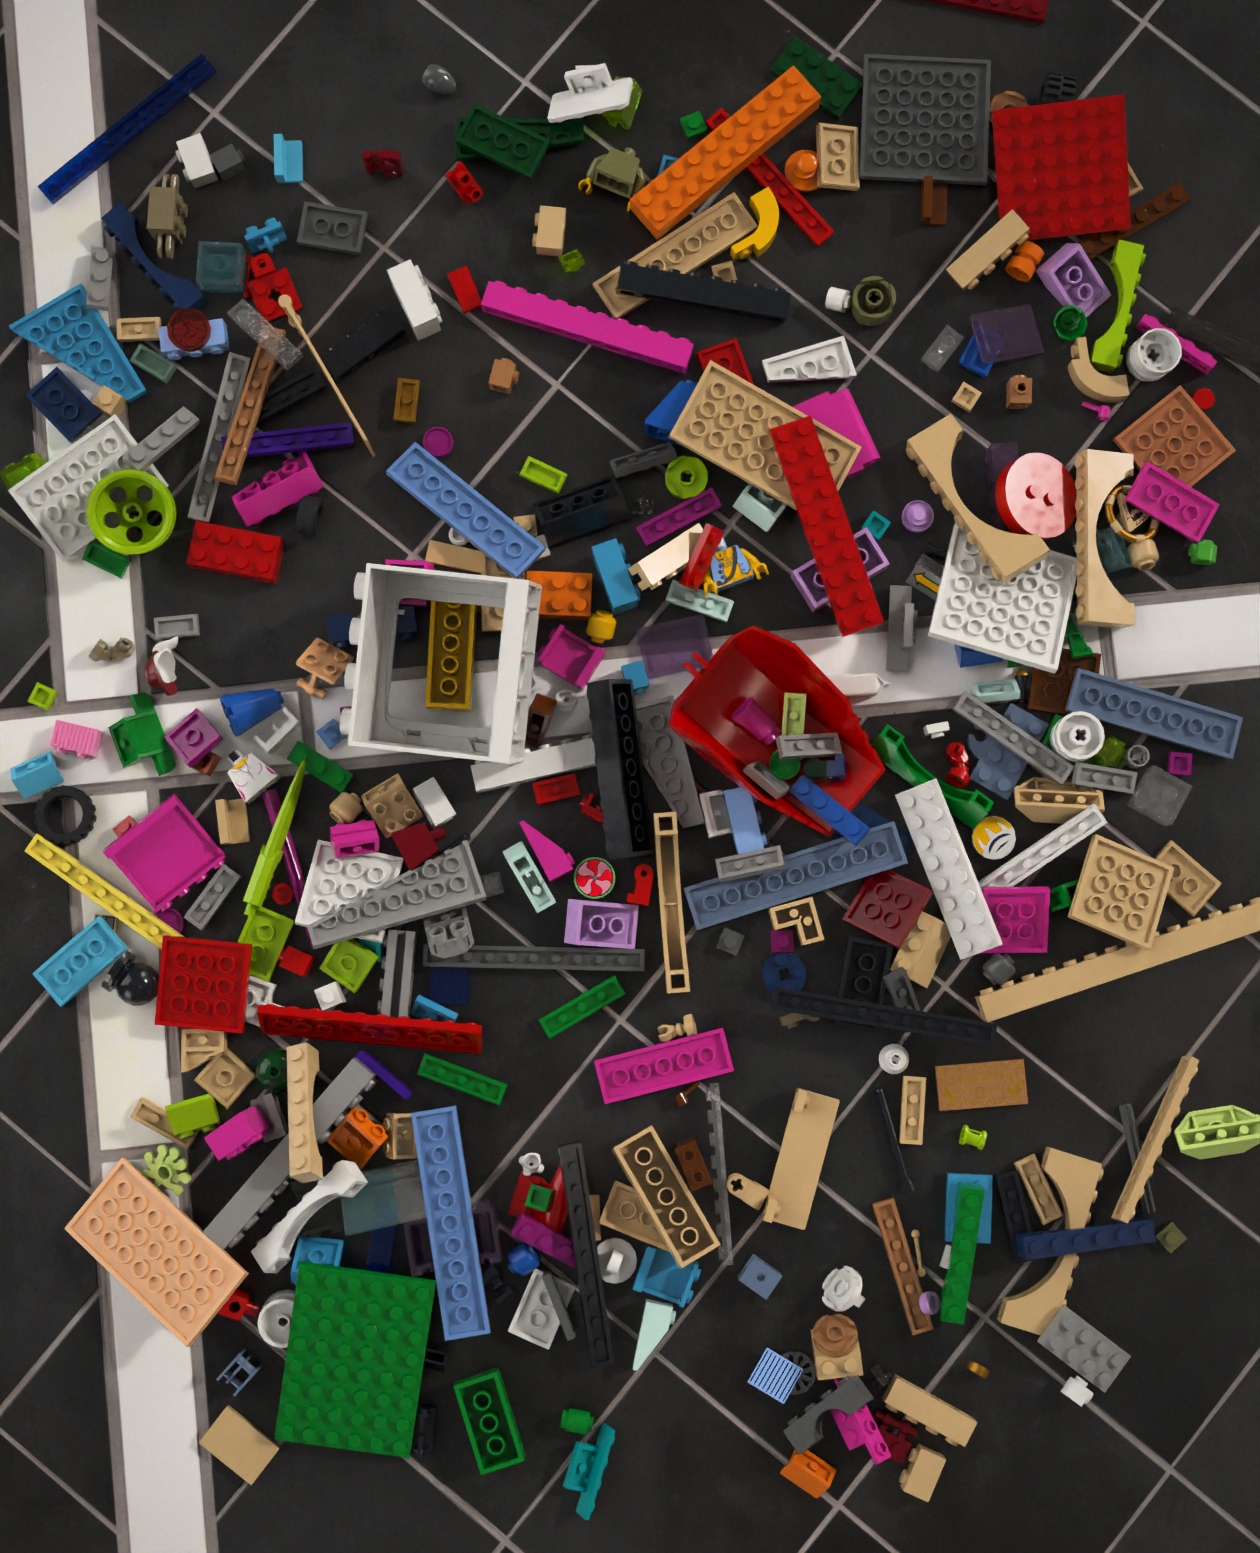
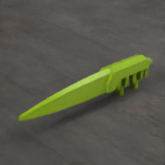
M305 759L301 762L289 787L267 844L261 848L242 901L247 903L245 915L252 917L255 907H262L263 901L266 899L267 890L270 888L271 879L274 877L275 868H277L278 863L282 859L284 853L282 848L294 815L304 777Z

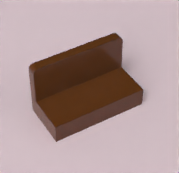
M924 176L921 184L920 225L945 226L947 184L933 183V176Z

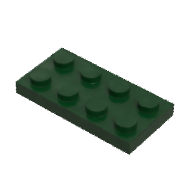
M797 37L792 39L770 69V73L778 78L794 65L820 94L821 101L819 107L837 120L840 119L863 86L862 82Z
M475 103L455 138L456 144L532 180L551 144L549 139Z

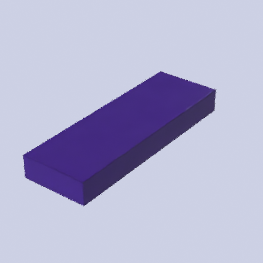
M361 1050L356 1055L361 1062L405 1100L411 1097L413 1091L366 1050Z

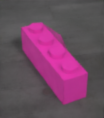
M306 451L298 452L299 456L292 461L288 458L282 462L283 467L276 472L271 470L267 472L260 483L254 481L232 496L235 507L247 527L252 524H258L267 516L279 513L290 504L298 503L303 496L315 494L324 487Z

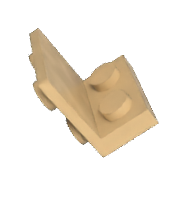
M398 773L361 795L365 807L386 838L391 837V833L402 830L423 817V813Z

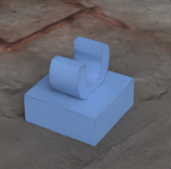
M332 719L316 731L330 750L347 738V735L340 733V726L335 719Z

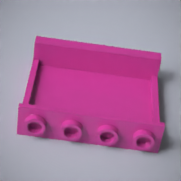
M175 794L103 850L105 856L108 859H112L149 902L155 913L159 910L165 911L172 905V899L176 896L179 898L184 896L190 890L188 887L194 882L196 884L200 883L207 877L206 872L211 868L216 870L225 862L223 860L225 853Z

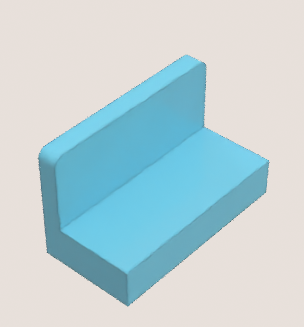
M274 134V176L277 183L303 182V143L301 140L285 141L282 134Z
M48 751L10 768L11 780L24 799L64 782L63 776L56 767L55 756L52 751Z

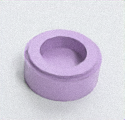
M929 1291L921 1294L919 1298L921 1311L926 1315L938 1313L940 1299L935 1292Z

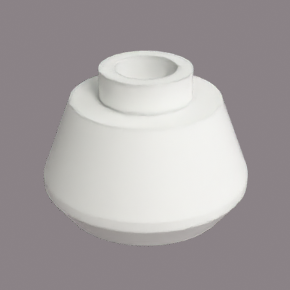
M889 1044L880 1051L879 1064L887 1073L899 1074L907 1068L909 1055L903 1046Z

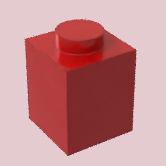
M288 945L287 949L283 948L278 960L281 961L279 966L300 976L307 977L316 956Z

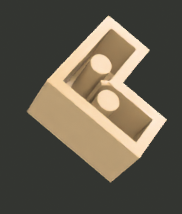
M813 897L768 909L773 930L795 925L801 946L824 940Z

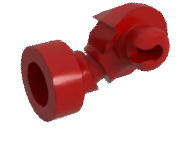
M953 742L948 745L946 756L955 767L950 769L946 779L954 787L965 788L970 780L968 775V755L962 743Z

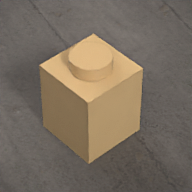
M103 385L92 402L99 411L111 417L116 414L118 418L128 404L121 395Z

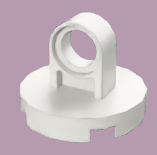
M618 1237L606 1239L598 1244L597 1250L602 1279L605 1282L616 1284L630 1278L637 1264L636 1252L632 1245L625 1239Z
M843 1266L844 1268L840 1270L834 1269L826 1277L822 1286L825 1290L824 1297L822 1296L823 1302L826 1306L837 1312L845 1311L853 1305L859 1308L865 1301V1298L861 1295L862 1277L849 1266Z

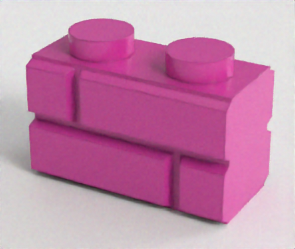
M359 820L352 824L340 823L330 827V841L335 859L379 851V836L374 820Z

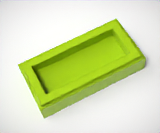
M528 456L519 477L555 494H559L567 474Z

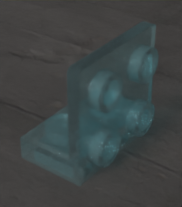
M1111 527L1096 532L1098 555L1106 575L1118 570L1133 568L1124 539L1118 536ZM1077 540L1072 542L1074 550Z

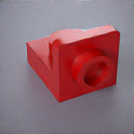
M591 792L589 796H584L579 805L582 807L581 813L603 825L604 820L601 807L598 805L590 806L596 796L595 793Z

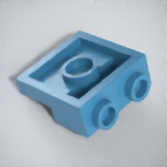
M299 1235L290 1272L291 1283H294L296 1286L300 1261L340 1267L344 1240Z

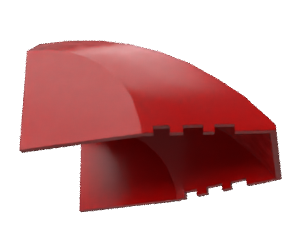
M754 625L729 637L708 662L697 652H694L691 656L703 668L698 672L690 663L685 662L683 664V667L694 679L672 704L668 727L706 761L761 802L830 837L835 829L791 795L789 791L786 795L776 800L743 772L747 765L757 760L770 769V757L778 749L775 739L769 745H765L731 718L745 700L753 697L761 709L776 723V726L781 730L778 736H781L784 692L806 693L804 734L838 733L842 754L846 758V781H829L825 779L827 777V760H835V756L802 758L800 760L799 772L793 778L782 780L791 788L804 775L851 812L886 769L876 750L871 747L867 733L862 730L857 714L853 713L849 699L795 643Z

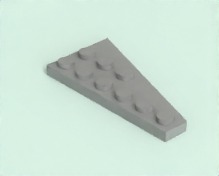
M672 695L635 706L643 765L672 811L676 812L677 819L682 827L687 828L703 824L705 820L686 743L668 727L672 704L675 701Z

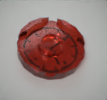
M195 308L178 310L171 316L167 324L170 341L176 348L182 351L193 352L200 350L207 344L211 336L209 320L201 311Z

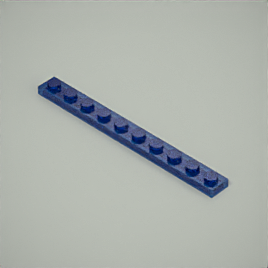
M200 54L38 185V188L54 205L216 74V69L203 54Z

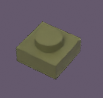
M1172 1221L1167 1222L1155 1233L1156 1239L1169 1253H1172L1187 1239Z

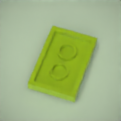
M255 907L253 916H248L238 939L239 943L253 944L250 975L270 982L278 964L279 955L287 943L295 920L264 907Z

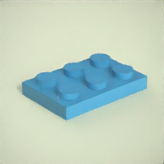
M947 1173L945 1241L952 1242L958 1182L981 1185L985 1191L977 1243L991 1244L993 1175Z

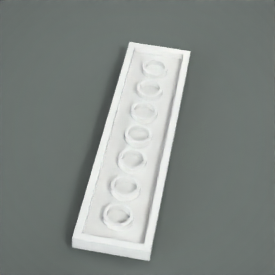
M937 778L896 794L901 812L960 960L1002 945V940Z

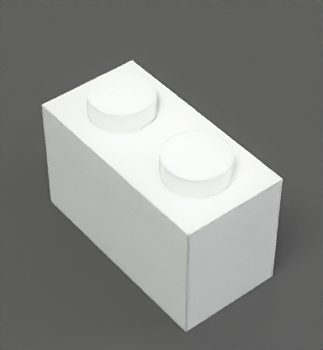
M200 133L176 142L179 150L175 151L180 163L184 162L186 168L182 170L187 182L191 181L194 189L218 180L206 144Z

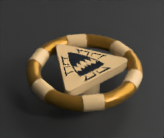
M1131 485L1117 486L1107 495L1104 504L1105 515L1110 527L1118 536L1131 543H1140L1146 539H1152L1157 533L1159 521L1124 501L1126 498L1124 494H1128L1132 487ZM1115 497L1117 498L1120 510L1116 518L1113 513ZM1151 517L1147 533L1144 535L1130 534L1147 518Z

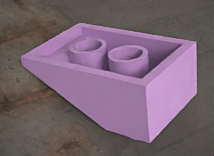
M1066 243L1036 270L1045 287L1063 307L1068 305L1080 307L1086 318L1111 296L1080 244Z
M568 899L564 943L635 949L639 905Z

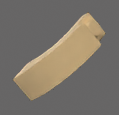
M1086 337L1077 338L1071 346V357L1075 359L1071 360L1067 366L1073 383L1083 394L1094 400L1106 403L1124 402L1129 396L1127 376H1106L1097 372L1089 360Z

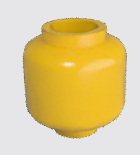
M596 610V613H591L586 627V633L592 637L591 641L604 643V640L612 639L616 627V619L612 613L604 610Z

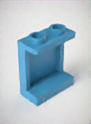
M647 1244L632 1289L655 1295L684 1308L685 1303L689 1304L691 1301L693 1290L690 1289L693 1281H698L701 1269L698 1268L699 1264L697 1261H693L679 1269L669 1252Z

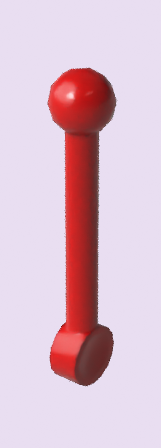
M248 255L245 258L247 273L245 290L243 291L244 298L251 297L247 282H250L252 255Z

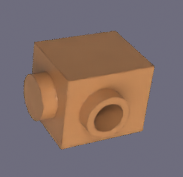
M501 358V360L495 359L488 383L490 390L511 395L513 384L517 385L519 379L516 364L506 358Z
M1014 375L1010 377L1006 384V409H1028L1032 404V378H1026L1025 375Z

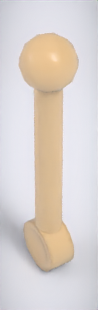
M915 1229L911 1232V1236L914 1238L918 1263L916 1272L918 1276L923 1277L926 1271L922 1266L918 1239L920 1232Z

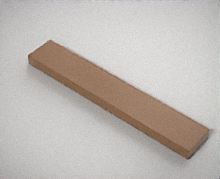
M892 1197L872 1203L911 1334L916 1335L933 1330L934 1327L930 1315L924 1314L920 1309L919 1298L923 1291L895 1200Z

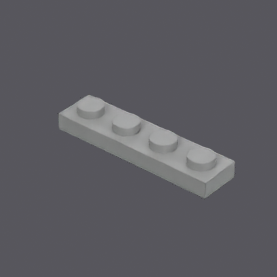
M183 406L122 457V462L132 470L143 472L197 427L200 419Z

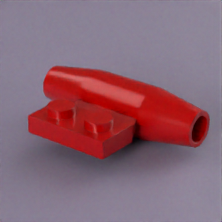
M560 1164L550 1184L544 1177L535 1174L525 1176L523 1171H521L508 1215L519 1218L520 1214L523 1213L562 1234L568 1218ZM531 1184L554 1190L548 1212L525 1206Z

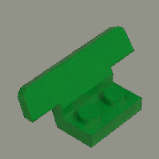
M145 692L131 695L129 698L136 715L122 718L108 727L123 768L130 767L144 758L152 757L159 776L173 771L176 763L168 742L164 738L165 734L150 695Z

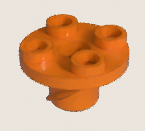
M800 150L793 153L786 161L784 169L785 178L797 191L812 192L820 189V187H817V152Z

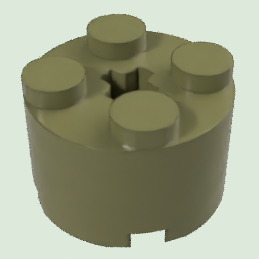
M879 276L866 277L860 281L853 292L850 304L851 312L856 321L866 326H877L887 321L896 303L895 289L891 283L889 284L884 278Z

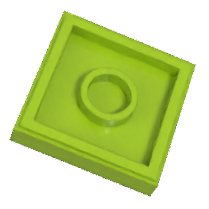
M352 938L335 943L319 969L353 993H356L379 956Z

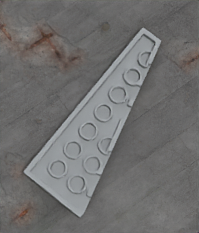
M462 841V844L451 850L447 849L444 851V854L433 860L425 861V864L412 871L409 870L383 884V887L372 893L369 892L358 901L345 905V908L336 913L328 914L308 925L307 928L313 949L486 900V894L468 841Z

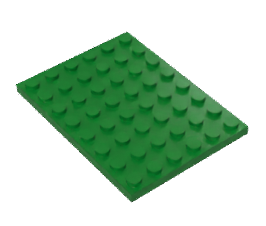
M300 1261L274 1440L410 1458L436 1280Z

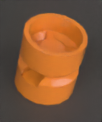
M1025 241L1020 246H1017L1014 256L1011 257L1005 268L1006 272L1017 280L1023 282L1030 281L1036 270L1035 266L1040 263L1044 251L1033 242Z

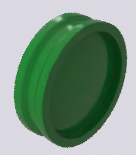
M777 749L770 757L769 767L777 778L790 779L799 772L801 762L800 758L780 759Z

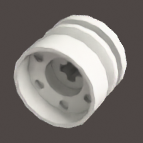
M1163 328L1147 331L1128 349L1126 365L1129 372L1136 379L1143 382L1159 380L1180 361L1182 347L1179 339L1171 331Z

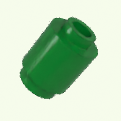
M569 1408V1410L563 1409L560 1428L566 1429V1432L587 1435V1430L592 1431L594 1417H590L589 1411Z

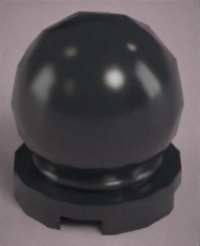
M127 950L125 958L120 956L107 973L111 977L108 982L103 981L101 987L108 992L116 989L118 996L125 1003L132 1006H142L150 1003L157 996L159 975L152 966L143 962L135 963L136 956Z

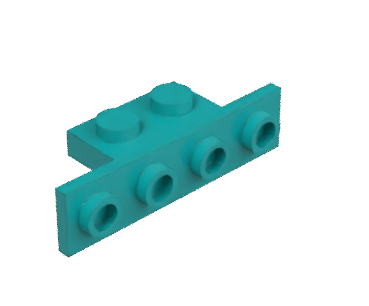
M606 1423L601 1425L596 1445L576 1441L563 1483L566 1489L581 1491L576 1512L585 1520H589L594 1510L597 1491L601 1487L603 1471L608 1464V1454L615 1440V1430Z

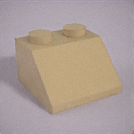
M810 1329L814 1365L818 1380L863 1375L859 1341H857L854 1350L848 1355L829 1357L822 1354L816 1348L813 1341V1329Z

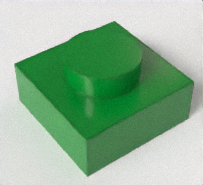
M700 111L680 118V124L688 141L707 133L708 129Z
M531 1184L525 1206L548 1212L554 1190Z

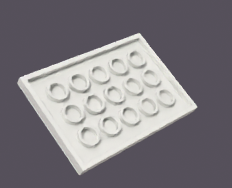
M116 414L8 490L62 562L96 539L87 518L88 499L95 485L102 478L113 472L132 470L122 462V457L138 443ZM153 463L143 471L159 479L166 487L169 486ZM142 486L138 489L137 496L140 501L148 502L152 499L153 493L148 486ZM121 487L114 488L111 492L112 500L115 503H123L127 498L126 491ZM132 506V509H128V513L134 512L136 507ZM110 512L105 516V524L109 528L121 521L120 516L115 512Z

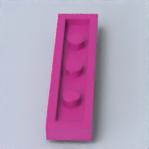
M1145 314L1135 327L1144 334L1155 328L1171 331L1181 344V359L1205 375L1217 363L1211 354L1205 351L1202 352L1195 347L1193 342L1184 340L1177 335L1175 330L1166 328L1153 316Z

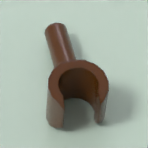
M695 1081L687 1089L675 1095L674 1100L678 1107L689 1102L686 1095L690 1094L701 1084L699 1081Z

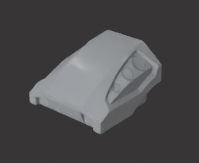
M466 906L423 918L431 955L443 959L466 953L474 944Z

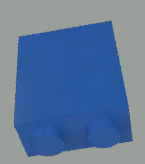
M686 380V382L680 381L646 418L644 435L666 442L671 441L672 444L682 446L668 438L697 383Z

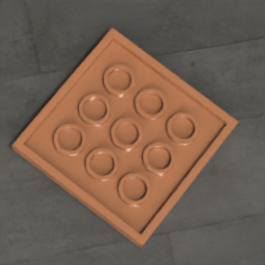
M1181 385L1113 439L1123 453L1133 454V465L1139 472L1145 462H1150L1190 487L1236 451Z

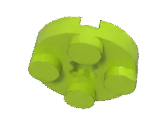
M677 457V459L669 463L665 473L667 489L673 496L683 501L702 493L708 482V472L705 465L695 457ZM682 474H691V482H683Z

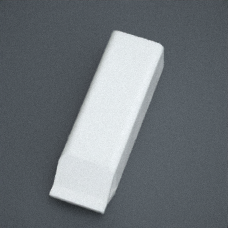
M876 673L827 676L847 698L875 697L884 686L890 684V682H885Z

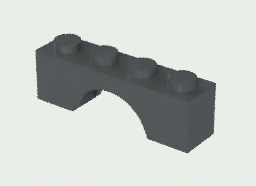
M858 1375L853 1378L846 1376L837 1383L839 1385L838 1389L835 1391L830 1389L821 1396L822 1401L816 1404L813 1402L804 1409L806 1414L801 1418L797 1415L787 1422L789 1427L783 1432L799 1455L823 1439L822 1420L829 1409H839L848 1415H852L874 1399Z

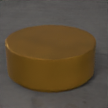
M972 1360L969 1361L966 1367L984 1379H987L990 1373L988 1369Z

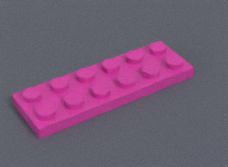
M723 1028L594 1060L605 1104L734 1071Z

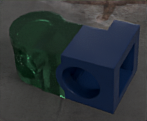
M835 754V760L820 761L817 758L808 759L804 764L806 776L811 781H846L845 755Z

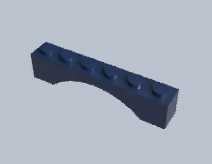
M121 202L101 218L105 223L104 230L111 238L114 235L117 237L119 247L125 253L129 251L132 254L130 259L138 268L143 267L147 271L144 275L152 284L156 282L160 286L158 291L166 300L170 297L174 302L172 307L179 315L183 313L185 315L195 314L208 303L204 295L189 279L170 275L159 269L148 259L140 239V225Z
M1140 1216L1133 1217L1128 1224L1114 1221L1082 1228L1015 1234L1018 1257L1024 1260L1156 1242L1153 1219Z

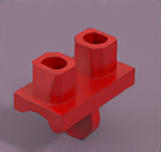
M459 161L456 167L445 175L453 189L467 206L472 202H476L483 195V190L463 162Z

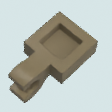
M790 1013L779 1017L781 1025H787L788 1029L801 1025L800 1020L804 1018L809 1021L820 1019V1017H811L810 1015Z

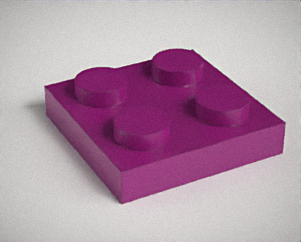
M198 708L164 736L190 768L223 740L222 736Z

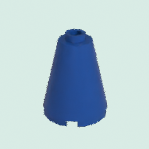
M274 688L220 696L223 711L229 720V726L235 737L242 735L282 709L281 704L284 703L281 692H276Z

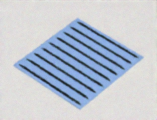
M766 1348L747 1382L784 1404L804 1369L771 1349Z

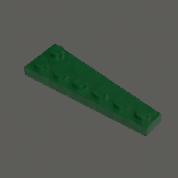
M457 118L456 136L466 118ZM506 118L549 139L551 144L548 148L584 143V119H568L559 123H550L548 119ZM456 144L457 162L485 158Z

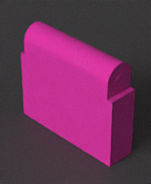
M848 388L831 395L827 391L793 406L798 411L807 416L811 415L812 419L862 447L844 481L862 474L864 468L881 459Z

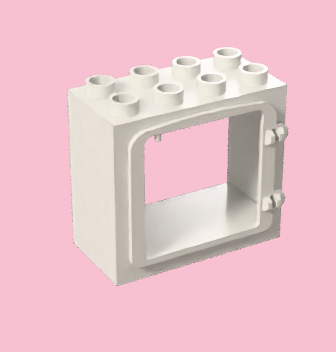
M366 563V573L358 572L354 581V598L363 600L361 618L353 617L349 629L350 644L358 645L356 663L347 664L344 677L345 689L353 690L352 708H343L340 717V733L342 735H349L348 745L507 764L523 761L542 585L523 579ZM403 598L504 608L491 730L401 720L389 716L388 706L398 615L405 614V610L399 609V602ZM409 729L420 731V735H408ZM475 737L487 738V743L475 742Z

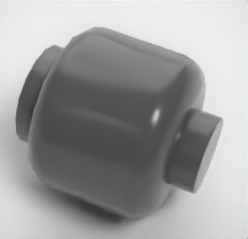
M994 953L983 964L984 972L982 974L992 984L1003 985L1015 974L1016 970L1013 967L1015 961L1006 953L1003 956L999 953Z

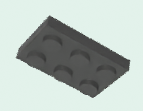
M305 201L297 244L361 255L368 212Z

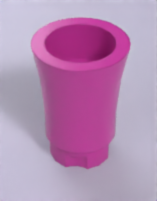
M753 697L745 700L731 718L765 745L772 743L781 732L776 723L761 709Z

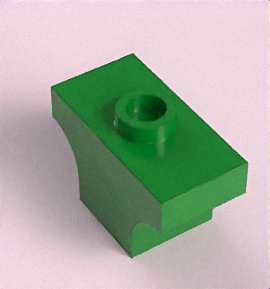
M1079 879L1050 889L1049 913L1071 906Z

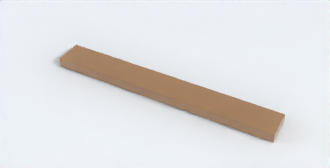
M264 325L214 476L215 481L237 485L286 336V331L283 329Z

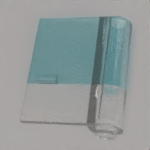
M418 1159L363 1171L362 1174L368 1183L353 1198L341 1196L346 1236L426 1218Z

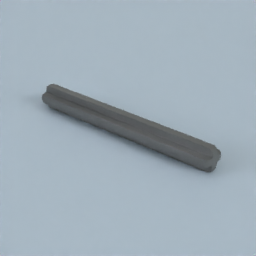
M1125 1103L1119 1105V1110L1133 1167L1142 1147L1132 1105ZM1149 1179L1145 1183L1144 1194L1140 1199L1144 1214H1152L1156 1211Z

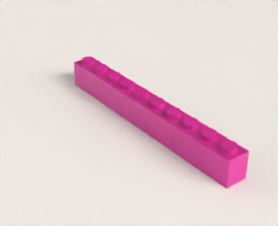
M488 281L481 302L482 312L686 374L693 352L694 344L690 343L691 341L686 338H673L664 331H658L657 333L644 325L634 326L621 318L617 320L609 318L607 314L602 312L595 314L582 306H569L563 300L557 299L553 301L540 293L535 295L527 293V290L521 287H515V289L508 287L507 284L501 281Z

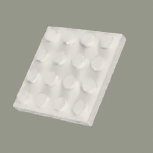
M318 840L295 924L307 927L328 914L332 915L345 908V905L350 902L358 901L365 894L383 887V884L400 876L404 859L378 852L335 859L331 842ZM386 929L356 938L382 943Z

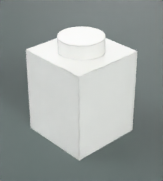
M332 982L314 990L322 1011L329 1010L346 1002L339 982Z

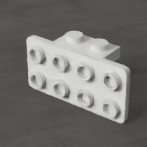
M605 63L567 71L564 78L569 90L555 93L552 96L547 118L550 123H559L572 118L601 114L605 111L621 110L629 105L633 86L632 78L628 77L612 81Z

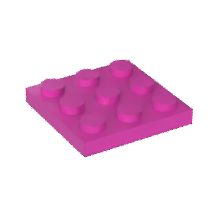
M1048 886L982 887L983 896L1003 944L981 953H1047L1050 888Z

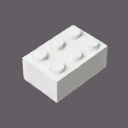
M410 259L388 269L387 272L393 289L417 340L419 341L441 331L439 324L442 322L441 314L436 303L432 300L427 284L423 281L418 265L413 266Z

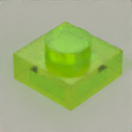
M578 249L558 257L560 265L565 272L576 271L585 264L584 258Z

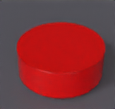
M1206 388L1197 390L1192 396L1193 401L1202 411L1208 410L1215 401L1212 391Z
M287 883L276 885L272 891L273 900L280 905L290 904L295 898L292 886Z

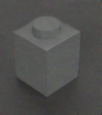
M232 143L209 155L223 181L246 170L242 163L246 160L241 150H235Z

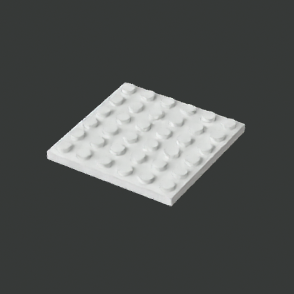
M955 523L928 636L1055 674L1058 670L1077 577L1075 572L1077 558L1050 550L1047 558L1003 584L1000 579L996 580L988 562L982 561L978 554V548L970 544L963 527L959 528Z

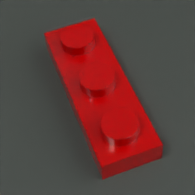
M708 523L705 524L679 581L680 584L698 591L699 586L703 582L704 575L712 562L714 553L721 542L724 531Z

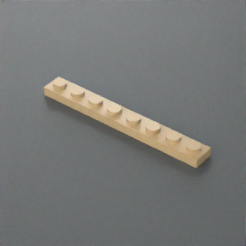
M1192 1056L1181 1057L1111 1218L1118 1222L1128 1224L1135 1215V1206L1144 1194L1145 1183L1153 1174V1165L1162 1153L1163 1142L1171 1133L1170 1126L1180 1112L1179 1106L1182 1099L1188 1094V1085L1198 1071L1197 1065L1199 1060Z

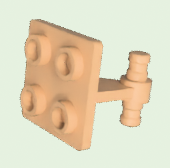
M316 638L296 662L297 666L312 673L311 680L308 682L299 678L297 686L302 687L305 693L311 696L315 695L324 699L327 692L319 688L317 683L320 678L334 685L345 672L347 664L353 662L354 657L324 640Z

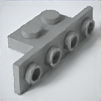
M890 585L886 671L908 672L909 650L912 648V644H916L917 637L916 631H913V623L917 622V610H914V603H911L912 586Z

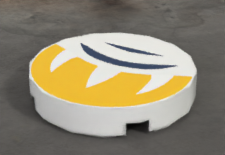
M997 816L985 817L972 830V846L976 853L983 858L991 860L1001 859L1007 856L1014 848L1016 841L1015 830L1004 818Z

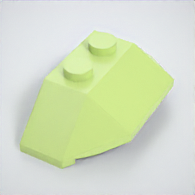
M1234 1105L1188 1112L1174 1131L1180 1152L1200 1160L1244 1153L1260 1144V1115H1255Z

